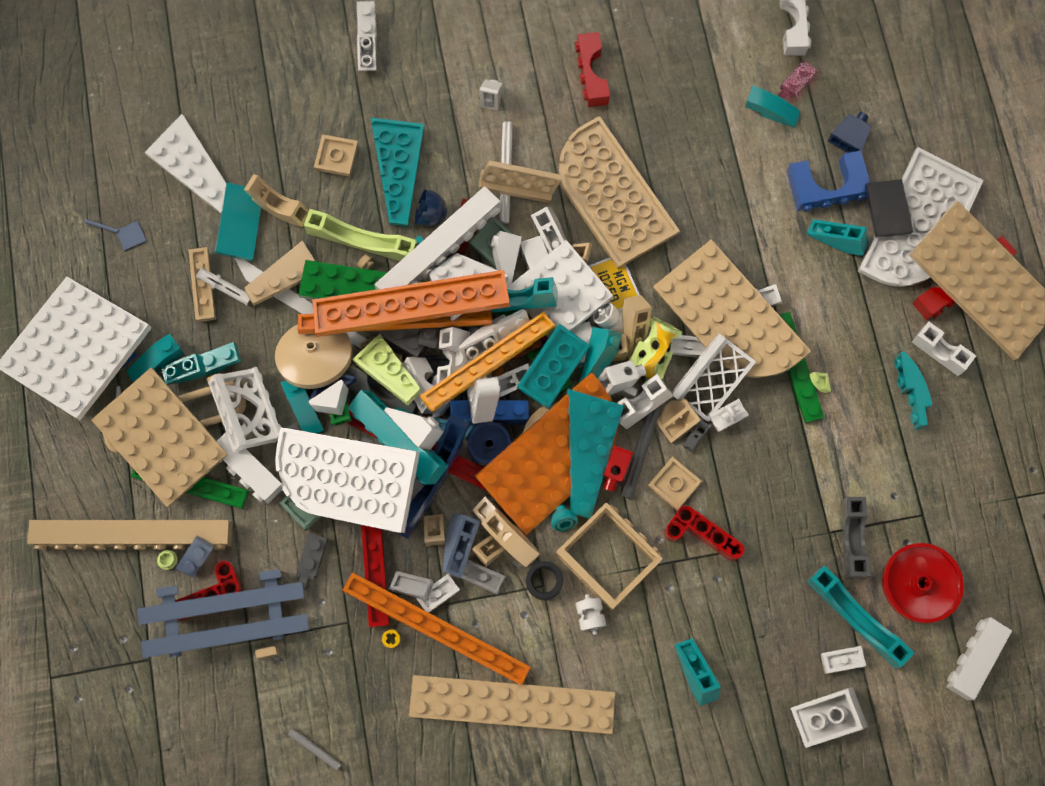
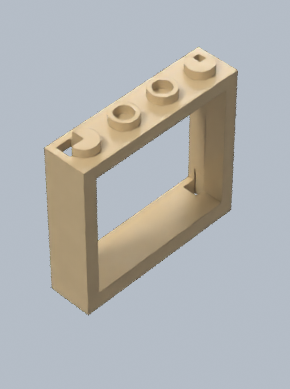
M605 503L556 551L555 555L597 598H601L602 603L612 611L663 558L655 546L651 547L647 543V538L641 532L637 533L632 528L633 524L625 518L623 520L618 515L619 511L617 508ZM604 515L652 560L615 599L567 552Z

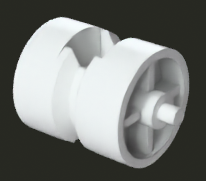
M610 302L593 314L594 322L600 327L618 333L624 332L622 312L618 311Z
M589 594L585 595L586 599L575 603L577 614L581 615L579 619L581 631L590 630L593 632V635H596L598 628L607 626L605 616L601 614L603 610L601 598H589Z

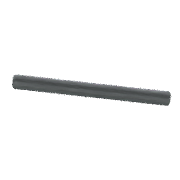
M662 405L646 416L621 493L624 498L631 499L633 497Z

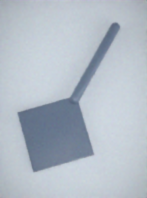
M87 219L84 220L87 224L117 233L124 251L146 242L138 221L120 229H115Z

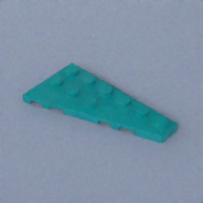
M568 389L571 510L576 515L591 518L624 405Z

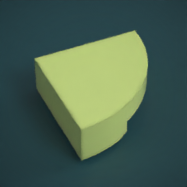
M813 372L810 374L812 383L819 391L823 393L831 392L828 373Z

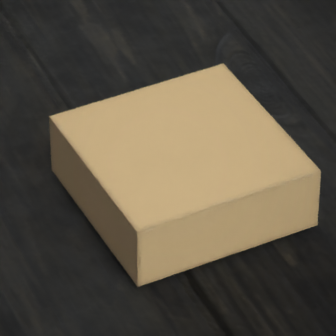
M275 646L255 651L256 658L260 660L280 655L279 648Z

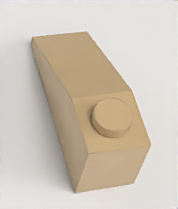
M641 295L624 298L622 320L628 347V358L631 357L638 342H644L648 336L652 307ZM641 350L639 355L645 354V350Z

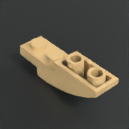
M485 496L473 509V512L482 521L481 524L526 568L541 554L521 530L507 519L489 497Z

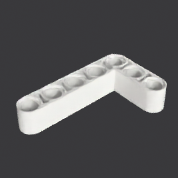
M485 376L482 379L476 380L475 384L467 389L473 424L493 421L500 394L497 377L486 378Z

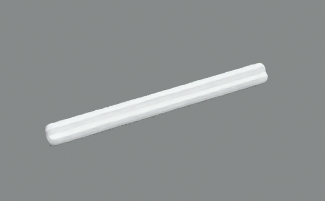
M505 121L503 122L501 163L511 165L512 122ZM500 194L499 222L501 224H508L510 196Z

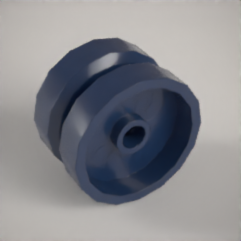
M481 423L474 427L469 435L467 442L468 454L472 461L479 466L485 467L511 444L510 435L498 423ZM491 441L492 447H487L485 443Z

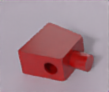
M614 445L603 475L607 478L604 489L614 492L617 483H622L633 452ZM613 467L619 468L618 475L612 474Z

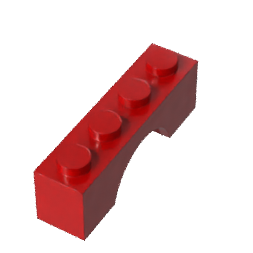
M599 32L578 34L574 47L575 53H579L577 66L582 71V74H580V84H584L585 89L582 90L583 101H587V107L609 105L610 93L608 82L606 79L596 76L590 67L594 60L601 57L602 47Z

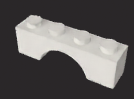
M780 0V8L788 11L794 17L796 23L793 28L786 30L784 35V56L805 55L808 48L811 47V38L808 37L810 22H807L809 8L806 6V0Z

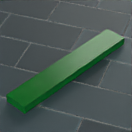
M133 469L131 477L144 481ZM203 477L186 494L243 509L249 490Z

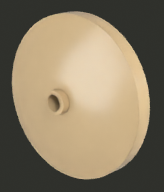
M297 324L282 336L275 351L276 366L281 376L288 383L296 387L315 389L327 386L338 380L351 363L353 348L346 332L319 337L315 333L298 334Z

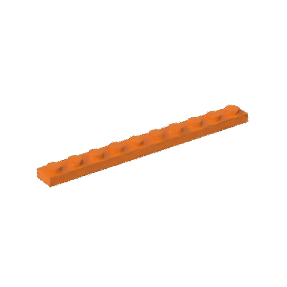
M491 310L462 314L453 321L447 316L357 331L492 325ZM313 313L298 314V334L315 333Z
M354 573L351 574L342 590L350 596L519 685L523 684L531 668L525 663Z

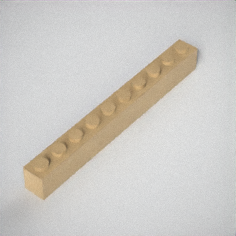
M29 520L27 544L33 546L35 550H46L47 547H54L55 550H66L67 547H74L75 550H86V547H94L95 550H106V547H114L115 550H126V547H134L135 550H146V547H153L155 550H166V547H173L174 550H185L186 547L191 545L195 537L199 536L212 543L214 550H225V547H231L233 523L229 520Z

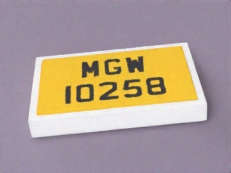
M610 258L588 265L613 295L614 298L609 302L618 311L622 312L624 298L640 295L627 265L617 269Z

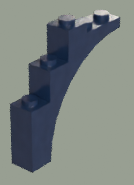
M453 413L448 418L444 432L434 451L448 465V468L436 484H422L424 487L411 500L405 533L396 532L406 539H409L431 508L434 496L446 481L449 469L462 451L463 440L469 422Z

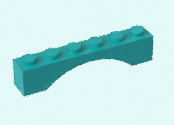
M825 565L820 567L806 581L894 669L901 668L912 657L914 652L899 637L891 633L867 613L850 595L841 581Z

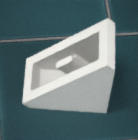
M340 380L308 402L317 412L342 415L349 389Z

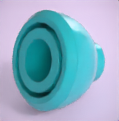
M564 505L556 507L551 518L552 529L559 532L568 531L578 523L576 514Z

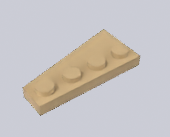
M303 240L244 287L254 306L301 283L305 260L315 261Z

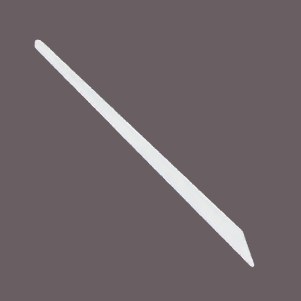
M235 258L248 282L251 283L263 273V271L246 260ZM290 289L273 296L302 314L313 313V304L304 298H299V295ZM355 331L346 332L351 343L362 349L361 343L367 339Z

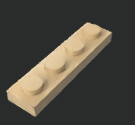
M207 247L190 249L188 251L195 319L197 322L216 320L213 288L206 282L196 278L201 267L211 272L209 249Z

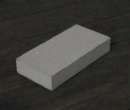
M396 571L389 589L391 592L427 601L434 582L431 579Z

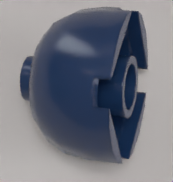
M425 189L418 202L420 206L419 209H416L415 224L422 227H433L441 219H445L447 208H444L445 202L442 196L437 192Z

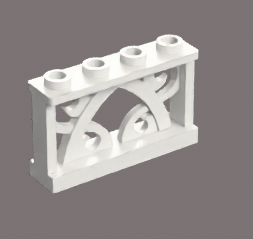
M257 367L226 374H214L208 384L233 452L277 442L281 425L277 422L275 409L271 406L269 393L265 390L262 374L258 371ZM248 379L252 388L247 386V382L243 388H240V380ZM235 381V386L225 385V382ZM235 395H236V401H235V402H231L230 397H232V398L234 399V397H235ZM241 397L257 407L252 422L245 415L236 413L234 410L239 405ZM239 419L244 421L243 425H240ZM262 425H266L269 435L264 436L259 434L256 431L255 427H257L259 431L264 432L265 430L263 429ZM251 432L256 437L253 439L245 440V436H247Z

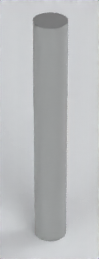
M294 728L288 733L290 737L336 771L339 770L342 765L339 761Z

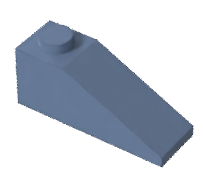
M452 514L446 531L443 572L462 578L480 521L466 515Z

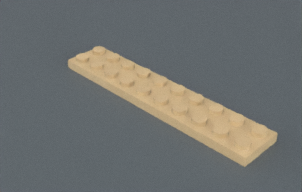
M413 675L409 717L612 734L615 692Z

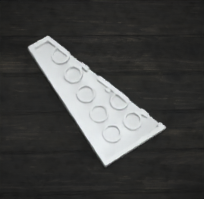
M181 114L145 153L221 214L226 182L185 117Z

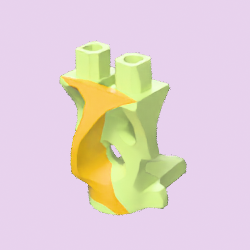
M654 316L650 318L649 326L651 329L648 337L644 342H638L629 361H633L635 366L640 364L644 366L646 371L644 383L655 375L663 379L673 352H667L671 341L682 334V331L676 329L672 324ZM654 340L659 342V348L657 350H654L652 348V342ZM645 350V356L640 358L639 352ZM664 356V362L662 364H658L660 359Z

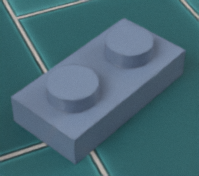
M196 536L176 569L194 578L214 545Z

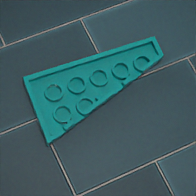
M370 117L389 223L393 226L408 227L425 128L424 124Z

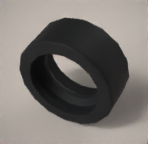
M537 562L527 572V590L536 599H552L559 594L563 586V574L559 567L552 562ZM541 569L552 571L556 577V585L549 592H540L533 585V576Z

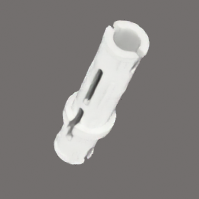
M203 267L197 273L196 278L211 285V288L224 292L246 306L249 303L250 299L245 291L223 280L220 275L217 274L216 276ZM208 277H210L211 279H213V280L219 282L220 284H222V286L219 285L218 283H216V282L210 280ZM226 287H228L229 289H231V290L237 292L238 294H240V296L237 295L236 293H234V292L228 290Z

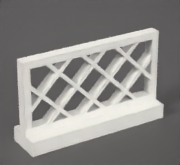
M718 333L671 393L676 399H684L683 397L687 392L696 391L697 401L689 403L695 412L708 422L710 420L709 414L720 408L756 361ZM725 344H728L733 349V356L722 357L721 349ZM745 357L750 361L746 368L737 369L736 358ZM734 359L735 369L724 371L722 360ZM720 360L721 371L710 372V363ZM735 372L736 380L734 383L725 384L724 373ZM722 374L723 385L712 386L710 375ZM708 376L709 386L698 388L697 380L699 377ZM723 387V397L713 399L712 389ZM710 389L711 400L700 401L698 390ZM711 402L712 410L708 415H705L701 412L700 404Z

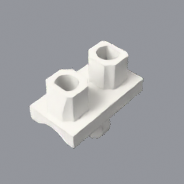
M740 399L709 414V418L718 432L749 416L742 406Z

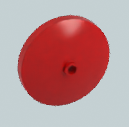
M913 543L897 550L888 559L882 574V587L886 600L897 614L915 623L928 624L947 618L957 609L963 597L964 580L959 565L948 552L932 544Z

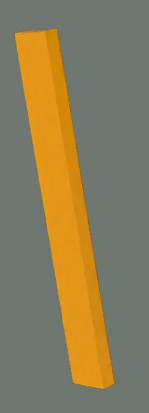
M542 312L420 395V399L433 413L475 384L476 380L484 378L555 329L556 325Z

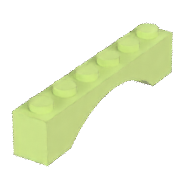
M313 209L309 210L304 223L306 233L397 261H401L418 246L417 240L401 235H386L366 231L344 223L329 214Z

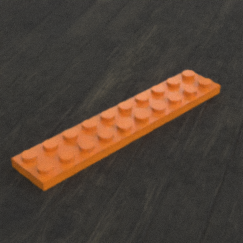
M504 270L312 300L315 334L317 337L510 307Z

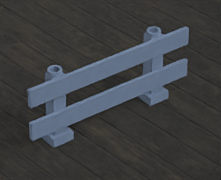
M280 569L259 572L260 582L265 581V588L180 602L175 601V595H179L177 585L157 588V597L162 598V604L137 608L139 625L165 621L166 637L141 641L143 658L169 654V658L182 656V651L271 636L273 640L285 639L284 634L309 630L307 614L282 618L280 602L304 598L302 582L278 586L277 579H280L281 575ZM268 604L270 620L183 635L179 633V618Z

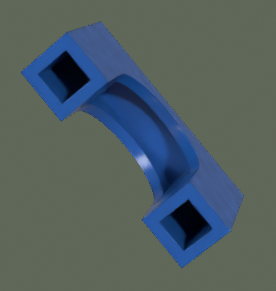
M861 150L844 153L840 158L839 164L844 178V186L834 191L822 189L815 183L808 160L791 163L786 172L797 211L804 210L806 212L816 207L827 208L832 204L839 203V205H844L853 200H866L865 184L870 183Z

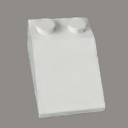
M853 687L791 708L805 748L868 727Z

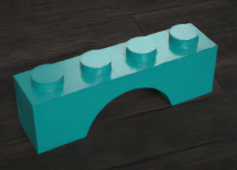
M554 278L534 279L530 287L522 290L507 289L510 307L491 309V313L521 310L523 308L557 307L558 290Z

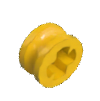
M387 630L382 636V642L386 647L394 648L400 643V635L395 630ZM389 633L396 635V642L393 645L391 642L390 645L386 642Z

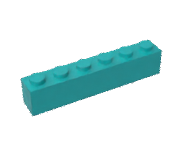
M360 390L348 407L353 413L352 416L365 424V429L378 437V442L382 445L420 452L416 478L425 485L436 484L448 468V465L432 449L427 450L417 447L384 411L387 406L372 391Z

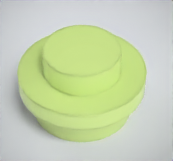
M171 550L162 551L157 558L159 567L164 570L173 569L178 562L176 553Z

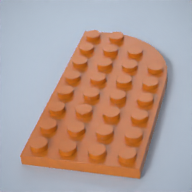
M590 373L572 389L613 402L609 393L607 394L606 389L593 373ZM568 393L475 475L476 479L524 535L530 533L570 496L571 462L569 458L570 422ZM618 428L615 434L610 454L612 453V450L616 442Z

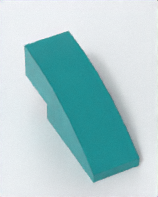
M752 85L745 108L760 112V117L795 128L800 110L779 96Z

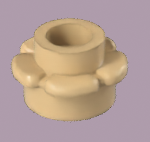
M365 254L359 260L357 266L369 270L374 264L372 262L373 257Z

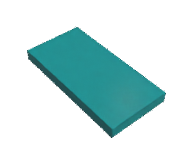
M227 182L215 254L252 261L261 207L251 200L252 197L244 190L245 186Z
M558 324L516 388L546 409H549L591 345L561 324Z

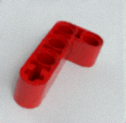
M690 506L681 507L664 531L665 538L668 541L676 542L687 530L730 561H736L744 554V546L741 542ZM687 512L690 520H683L680 513ZM697 524H704L706 532L698 531ZM669 528H677L679 535L672 536ZM714 535H719L722 538L721 544L714 542ZM727 541H728L729 544L727 545V547H726L725 549H723L722 547H723V546L727 543ZM735 547L737 550L736 554L733 555L731 552L732 548Z
M220 561L215 566L218 584L175 601L209 597L212 592H216L217 595L229 594L228 588L231 585H236L235 593L242 592L243 587L235 566L228 561ZM225 566H229V574L222 576V569ZM190 617L179 618L178 622Z

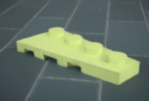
M381 334L375 337L353 358V362L405 404L409 405L422 393L418 384L403 367L401 361L395 356Z

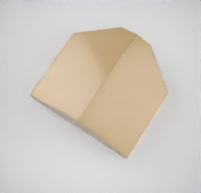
M687 399L671 400L663 407L656 423L668 440L673 443L690 432L701 421V418Z

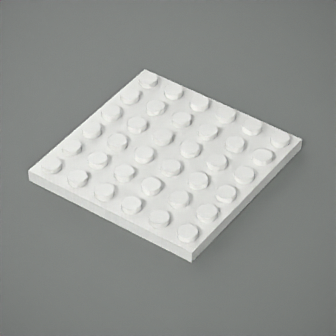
M66 276L0 359V370L81 421L152 327Z

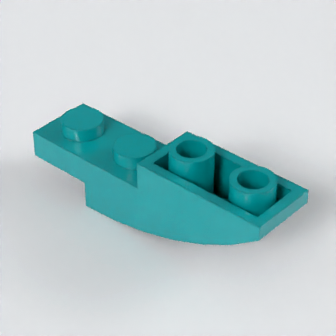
M232 342L200 355L195 353L161 366L165 383L170 385L224 371L227 369V366L240 362L241 358L237 344Z
M901 352L894 360V366L898 370L899 375L897 385L901 389V394L909 393L907 402L911 406L912 411L910 421L911 424H914V430H920L928 425L926 410L932 406L931 396L917 365L906 352Z

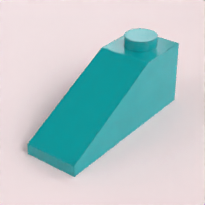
M813 219L807 231V236L849 254L863 256L869 243L867 227Z
M592 328L589 341L591 346L587 350L580 382L590 373H593L598 379L604 369L610 365L618 352L621 333L608 329Z
M169 333L154 343L126 372L134 383L150 368L159 373L162 371L161 366L177 361L185 354Z
M286 380L280 382L302 431L315 434L323 432L324 430L314 408L308 402L310 398L306 389L296 387Z
M693 638L675 644L674 647L690 690L699 706L718 700L721 686Z

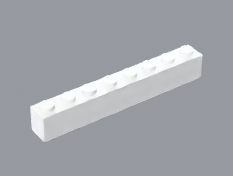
M484 186L377 281L375 289L416 284L421 279L429 277V272L445 262L446 257L450 253L454 254L459 249L461 243L470 240L477 229H482L490 217L493 218L500 212V200Z

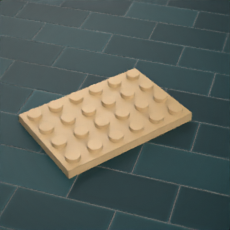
M153 368L146 371L92 419V422L166 507H170L229 455Z

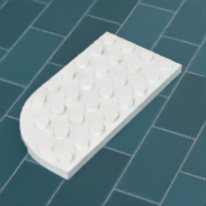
M919 147L914 151L902 177L913 232L911 234L878 238L874 236L858 269V272L886 285L911 286L930 278L909 254L954 202L959 201L970 211L983 182L982 179Z
M281 427L276 449V471H279L282 482L281 487L286 496H289L295 505L305 512L405 533L420 452Z

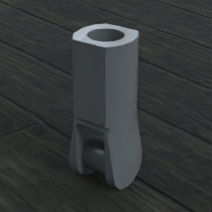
M701 418V421L694 427L684 442L683 447L694 453L712 424L704 422L703 418ZM698 427L704 430L703 434L697 431Z

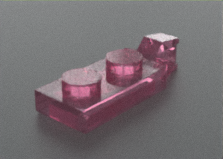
M803 60L781 84L779 89L782 91L778 94L779 97L784 100L788 96L795 98L816 75L818 70Z

